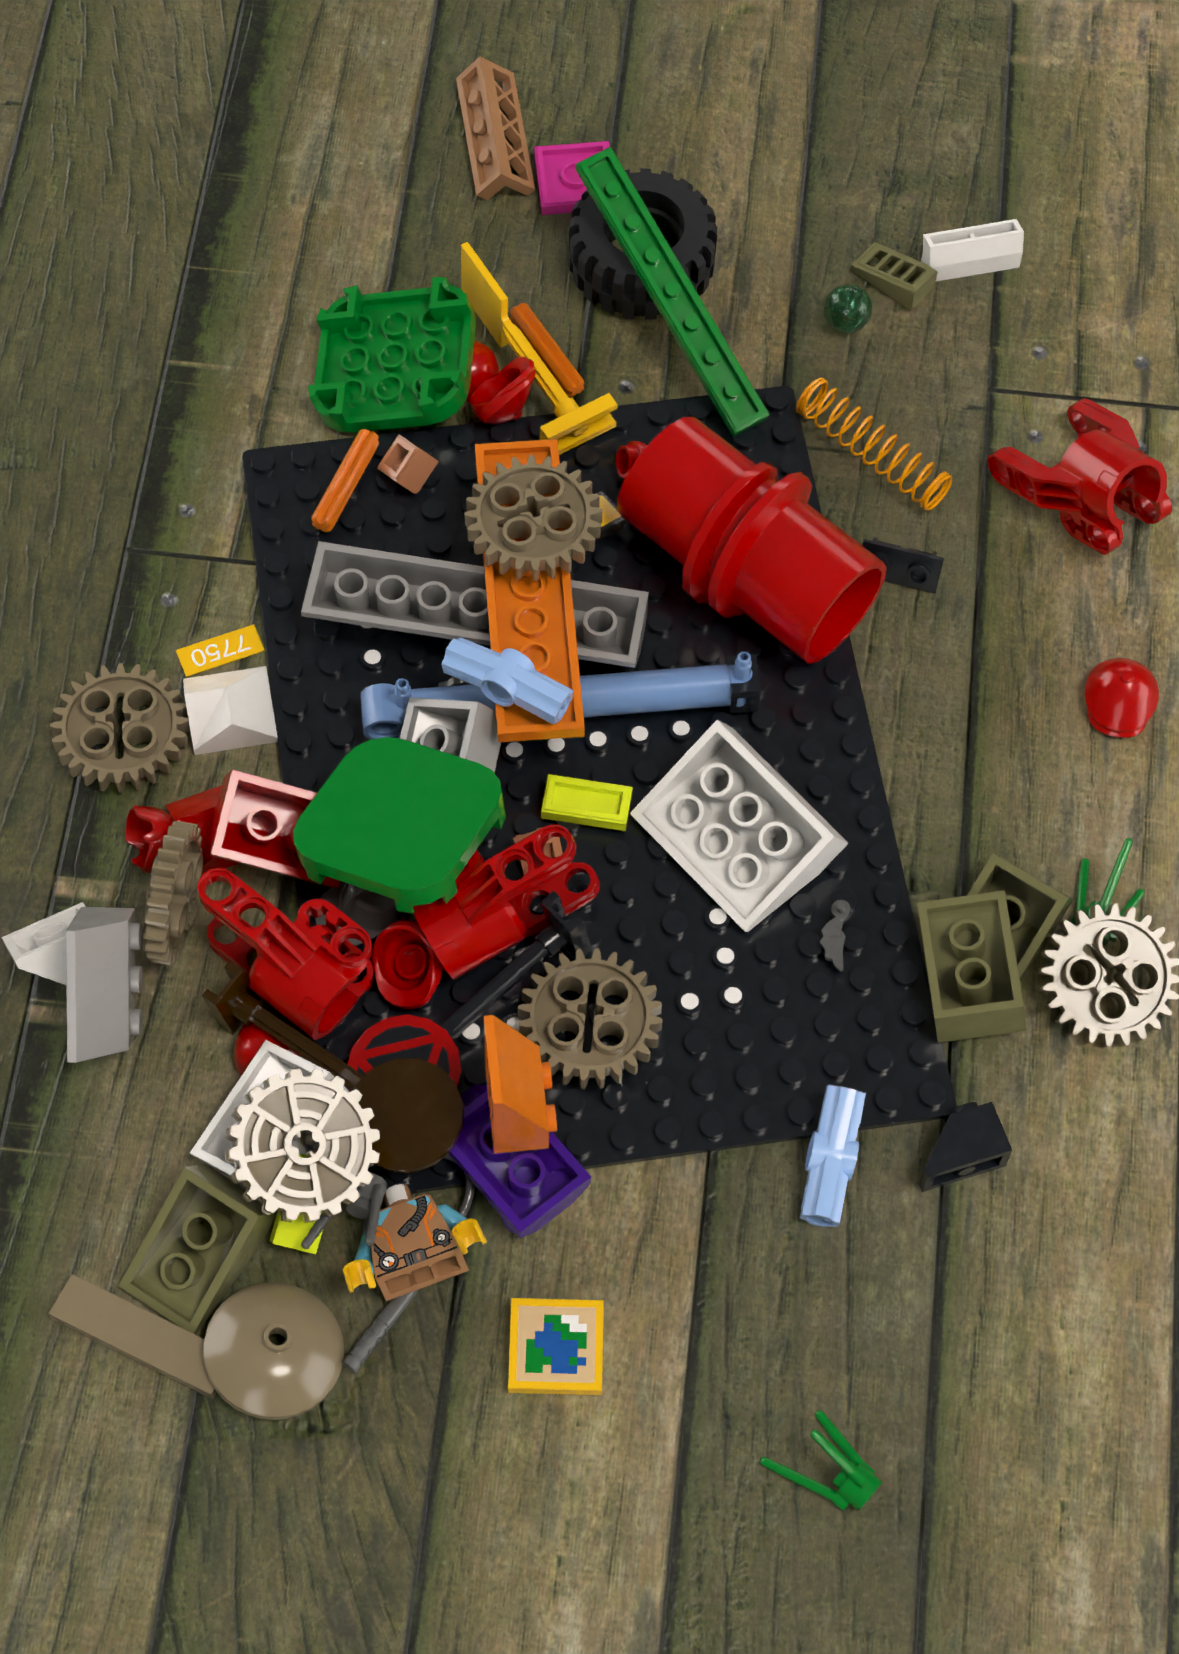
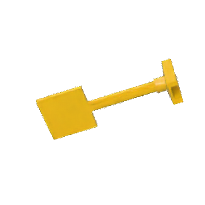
M468 242L461 244V290L467 294L472 308L501 348L509 344L518 358L526 357L532 359L536 370L534 381L554 407V414L557 419L540 426V440L558 439L560 455L615 428L616 421L610 412L616 410L618 404L611 394L607 393L581 407L577 405L573 398H569L521 330L509 319L508 297L470 244Z

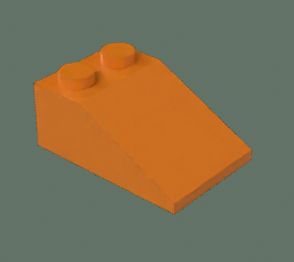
M484 1016L485 1071L494 1154L548 1149L549 1132H557L555 1104L546 1105L544 1091L552 1089L550 1062H541L540 1046L496 1016Z

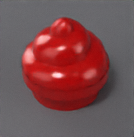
M630 441L627 445L619 447L616 454V468L620 477L625 478L636 459L647 447L645 443Z

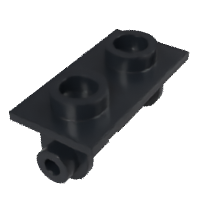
M873 537L872 541L863 540L862 546L882 560L887 567L886 582L936 593L944 561L943 557L937 556V552L933 551L932 554L911 548L904 549L899 545L878 541L876 537Z

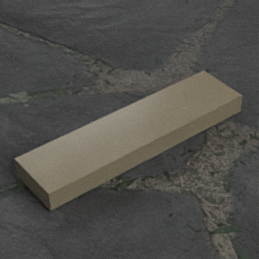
M74 1274L70 1276L48 1313L52 1320L211 1399L214 1398L217 1392L212 1386L204 1366L203 1338Z

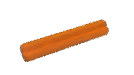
M520 303L518 306H514L510 310L511 322L521 330L566 395L574 397L576 394H580L584 390L583 378L529 305Z
M362 429L358 432L312 515V525L316 529L329 532L335 526L379 445V436L375 432H370L367 429Z

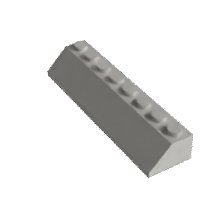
M318 541L301 616L445 639H459L461 637L477 644L490 645L483 566ZM571 580L578 659L635 668L641 653L646 626L649 592Z

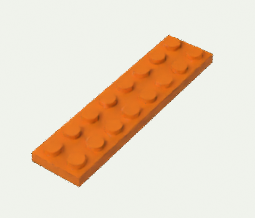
M558 439L475 444L477 483L483 485L484 472L496 476L497 463H501L507 469L512 468V457H516L521 465H525L529 455H533L536 464L542 465L544 459L547 456H551V467L557 468L560 464ZM543 494L542 496L551 497L553 495ZM503 504V505H501V506H503V507H511V506H513V505H511V504ZM555 528V529H553V530H556V531H565L566 529H564V528ZM522 538L513 539V541L517 542L526 540ZM483 553L491 650L501 653L504 649H515L531 660L536 671L574 690L573 698L560 722H557L555 725L514 703L509 707L500 706L495 703L498 742L584 737L585 726L570 573H567L559 566L556 568L555 579H551L545 570L540 571L538 581L533 580L531 571H525L522 578L516 580L514 568H510L505 574L501 575L499 573V561L487 566L485 565V553Z

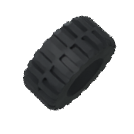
M640 168V172L630 173V169L625 170L663 236L674 246L671 249L698 295H702L709 286V279L713 277L715 268L718 227L715 224L716 216L713 208L707 205V199L699 190L693 192L692 184L682 178L679 181L673 179L674 175L665 171H661V174L651 173V169ZM586 190L581 195V199L575 203L572 210V219L569 220L568 262L569 269L573 273L575 285L579 290H584V297L591 303L596 305L599 302L601 309L612 315L616 311L622 313V317L634 320V316H644L645 320L657 319V315L660 314L659 310L625 253L612 244L616 238L588 190Z

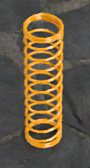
M824 378L815 379L805 388L797 401V413L805 419L814 418L815 427L818 429L826 427L828 437L838 436L839 445L842 447L850 446L851 455L853 456L862 455L863 464H875L876 474L887 473L888 483L894 484L899 482L900 492H911L912 501L915 503L920 502V507L925 511L933 509L941 502L952 485V475H949L946 471L941 472L928 486L922 498L915 499L916 488L928 478L934 469L935 463L930 462L924 467L913 487L907 490L902 489L903 480L920 463L922 453H917L909 461L900 478L894 481L890 480L891 470L907 455L910 443L904 444L898 450L887 469L879 471V461L893 448L898 440V434L890 436L880 449L877 458L867 462L865 459L867 451L883 436L886 425L879 426L870 436L864 450L856 453L853 450L854 443L868 431L873 423L874 416L866 417L857 428L852 441L844 444L841 441L842 434L858 419L862 410L861 406H857L849 413L838 433L831 434L829 432L830 425L846 410L850 401L849 397L843 398L836 405L827 423L819 425L817 423L818 416L831 405L838 390L837 388H832L827 393L828 381ZM819 385H821V388L816 397L806 407L808 400L811 397L814 390ZM833 393V395H832V397L830 398V400H829V401L826 403V405L822 408L824 402H825V401L827 400V398ZM845 402V404H844V406L842 407V409H841V410L838 412V414L834 417V415H835V413L837 412V410H838V409L840 408V406ZM817 407L815 414L808 416ZM857 411V413H856V415L854 416V418H853V419L850 421V423L847 425V423H848V421L850 420V418H851V417L853 416V414ZM868 422L864 430L859 434L863 426ZM881 430V432L879 433V435H878V436L876 437V439L872 442V440L874 439V437H875V436L877 435V433ZM944 482L942 488L939 490L937 495L930 502H928L932 494L935 493V491Z

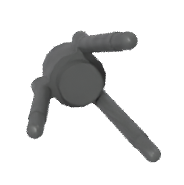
M371 1173L374 1177L369 1185L357 1187L360 1197L346 1207L349 1214L364 1219L360 1241L367 1232L365 1242L368 1246H372L375 1242L380 1207L388 1186L382 1177ZM322 1212L320 1219L314 1223L302 1241L301 1246L303 1249H308L332 1216L326 1217ZM361 1285L354 1289V1293L359 1292Z

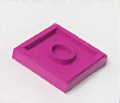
M609 141L534 146L541 215L572 213L575 203L581 199V195L587 190L575 170L576 164L609 148Z

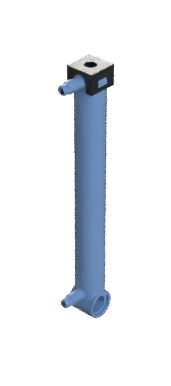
M740 652L736 656H727L726 664L580 676L584 717L722 706L729 707V714L759 711L761 684L757 656L747 652ZM401 678L396 681L395 685L380 683L366 687L360 695L363 733L369 739L400 737L409 697L475 701L495 711V703L483 694L480 687L472 684L411 689L409 682Z

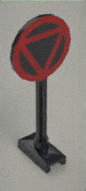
M553 890L541 901L548 925L535 936L536 941L443 1024L438 1025L428 1018L409 1014L385 1018L364 1031L352 1047L347 1064L365 1075L375 1066L396 1058H420L441 1067L459 1089L463 1072L460 1052L454 1040L547 956L553 957L563 947L575 958L576 951L579 948L584 953V956H586L592 948L584 920L579 915L575 916L572 920L566 916L560 896Z

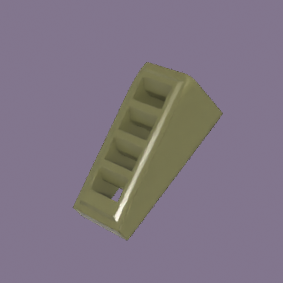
M876 242L850 268L851 271L910 311L935 288L938 273L929 265ZM874 257L880 260L874 267L867 265ZM886 265L891 267L887 272L881 271ZM897 272L902 274L899 278L894 276Z

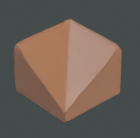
M398 435L377 469L412 493L417 494L439 461L401 435Z

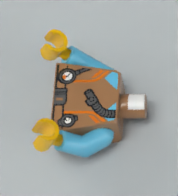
M398 1184L389 1187L385 1192L384 1201L387 1208L380 1210L374 1244L372 1246L366 1244V1232L361 1238L354 1261L344 1266L343 1273L349 1293L354 1292V1289L362 1284H368L369 1289L375 1288L376 1279L385 1300L388 1301L469 1271L463 1256L468 1253L467 1248L475 1242L485 1244L487 1240L476 1219L466 1218L449 1205L436 1206L430 1194H422L412 1198L409 1187L404 1184Z

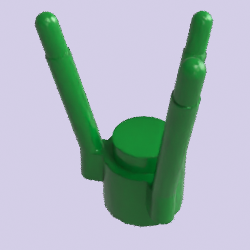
M1131 838L1124 840L1101 901H1092L1087 907L1085 906L1089 860L1087 858L1081 860L1075 912L1082 910L1090 919L1091 906L1099 904L1104 915H1106L1133 844ZM1138 889L1120 912V916L1123 915L1127 908L1137 907L1145 894L1143 889ZM1073 915L1071 923L1076 926V922ZM1107 932L1103 937V946H1106L1109 940L1115 942L1117 936Z
M821 1410L816 1411L815 1417L846 1457L819 1431L812 1430L810 1436L842 1469L833 1480V1483L839 1488L838 1491L767 1457L760 1459L762 1466L831 1500L842 1511L849 1504L859 1511L883 1483L874 1475L876 1471L862 1460L833 1422Z

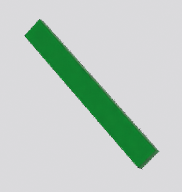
M609 147L577 163L575 167L576 172L732 436L735 437L767 420L769 417L767 409L612 148Z

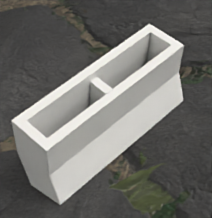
M1017 219L923 234L921 262L938 271L936 281L1019 268L1023 254L1024 231Z

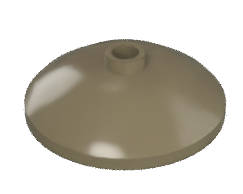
M260 1283L246 1287L230 1296L212 1316L203 1344L205 1370L212 1386L220 1397L236 1410L246 1415L266 1420L293 1418L319 1405L335 1386L342 1369V1360L344 1359L343 1336L333 1313L319 1298L310 1292L285 1283ZM280 1334L284 1337L285 1343L274 1345L270 1342L269 1336Z

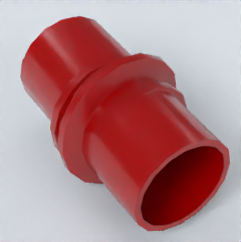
M683 417L675 421L649 443L625 477L617 497V512L684 566L683 589L698 604L709 603V606L725 618L744 613L808 664L819 662L832 653L852 633L876 600L885 581L887 567L884 562L808 504L812 484L807 476L802 472L791 473L778 481L777 468L766 462L755 464L695 417Z

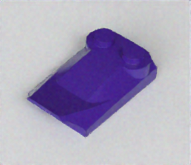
M476 1083L460 1095L464 1104L463 1129L449 1155L500 1214L504 1226L512 1233L517 1234L519 1238H523L541 1229L574 1203L591 1184L589 1173L553 1132H549L548 1149L494 1154L487 1085Z

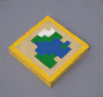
M511 1298L508 1393L602 1395L604 1300Z

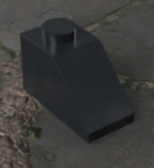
M970 1102L953 1110L923 1170L919 1182L922 1192L1007 1165L1012 1148L993 1102L979 1106L977 1102Z

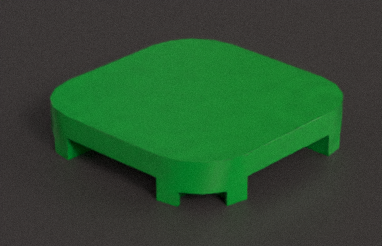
M432 277V286L428 288L363 295L358 285L344 288L345 296L332 303L327 311L320 308L316 319L321 329L314 384L308 385V392L311 402L326 426L338 432L353 433L359 432L362 429L373 431L431 425L451 417L466 402L471 382L476 330L475 313L467 294L460 288L449 284L446 277Z
M392 737L371 739L353 748L342 759L299 817L293 830L294 845L298 859L305 868L307 877L318 884H321L327 876L394 899L397 911L414 913L413 906L429 904L440 898H443L444 902L447 903L458 893L455 880L492 827L501 829L506 814L501 783L491 769L480 763L405 739Z

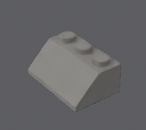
M409 697L400 739L480 763L495 773L501 746L497 736L496 711L475 701Z
M81 907L66 930L67 1062L77 1063L127 1051L130 1049L135 1037L142 1034L143 1011L142 1009H135V993H141L143 969L142 966H135V950H140L142 947L143 928L142 923H135V908Z

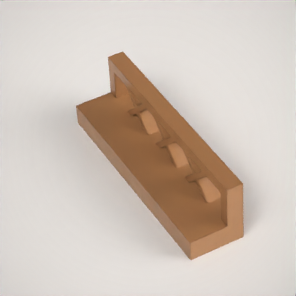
M479 57L456 78L476 196L488 201L504 186L529 196L535 191L514 73L487 59ZM494 79L502 82L503 90ZM500 107H501V108L504 110V112L508 115L509 120H508L507 117L503 114V112L500 110ZM505 135H506V137L510 140V142L513 144L514 149H513L512 146L508 143V141L505 139ZM510 164L518 173L519 177L511 173Z

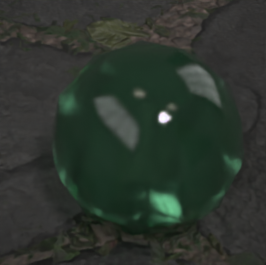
M844 284L833 288L823 304L825 320L831 328L841 333L851 334L862 330L872 316L871 298L865 290L856 285Z

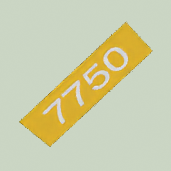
M253 624L177 649L176 653L185 676L188 677L265 650Z

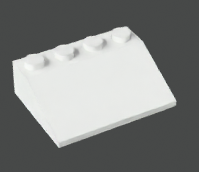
M716 720L630 812L638 823L745 932H749L817 877L848 844L732 727L719 720Z

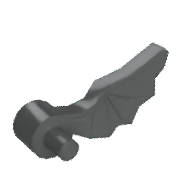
M837 900L833 903L831 909L833 919L821 930L823 937L819 942L825 950V960L832 961L834 967L840 972L844 970L843 948L846 939L842 927L851 916L850 904L845 900Z

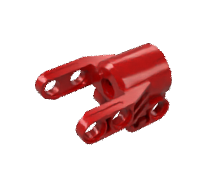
M1083 398L1069 406L1067 410L1069 422L1077 432L1078 439L1069 446L1061 462L1048 468L1013 447H1003L988 456L987 465L993 478L1003 487L1039 508L1060 510L1061 523L1073 538L1100 554L1106 555L1120 547L1122 539H1124L1122 525L1125 523L1117 518L1113 504L1146 524L1158 523L1169 516L1172 512V504L1166 493L1167 474L1163 464L1138 449L1140 448L1128 420L1089 399Z
M552 824L545 826L485 862L479 851L476 850L468 861V865L464 867L455 880L458 893L447 903L444 902L443 898H440L429 904L413 906L414 916L422 932L453 980L519 943L526 937L538 933L548 925L544 914L535 915L530 911V904L536 896L541 894L549 895L554 890L560 896L566 916L591 902L597 896L600 890L599 877L590 865L584 862L571 863L576 854L577 846L575 839L565 827ZM553 837H562L567 841L565 852L556 858L546 856L544 854L546 842ZM516 859L526 861L528 870L525 876L516 881L505 877V869L511 861ZM579 872L588 874L590 876V884L587 889L580 893H573L568 890V881L571 876Z
M214 868L202 874L197 886L200 902L215 917L207 928L210 948L227 963L230 960L242 968L249 979V987L252 991L313 1040L321 1039L331 1033L349 1014L359 998L373 984L374 969L370 961L372 954L370 935L332 903L324 899H312L305 902L298 910L297 919L292 923L283 912L232 872L224 868ZM222 881L229 884L232 888L231 893L223 900L210 899L206 895L208 886L213 882ZM258 908L265 914L263 923L257 927H252L240 917L245 910ZM323 914L326 915V925L317 924L310 927L309 917L311 915L315 918H320ZM226 925L238 935V938L232 943L223 944L215 939V932L221 926ZM352 938L361 941L365 947L364 951L362 952L347 939ZM257 951V958L252 967L247 964V960L252 953ZM365 969L367 972L365 978L358 983H352L357 980V977Z

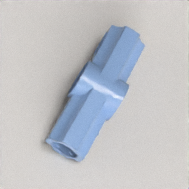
M453 638L446 648L445 656L441 663L443 673L480 687L483 694L492 702L504 707H509L514 703L553 725L560 722L573 698L574 690L536 671L531 660L515 649L508 648L498 653L464 638Z
M826 1086L817 1131H814L811 1136L805 1161V1171H808L799 1218L807 1221L808 1224L820 1227H837L840 1224L847 1182L852 1178L858 1156L859 1142L856 1141L859 1124L861 1123L866 1093L842 1086Z

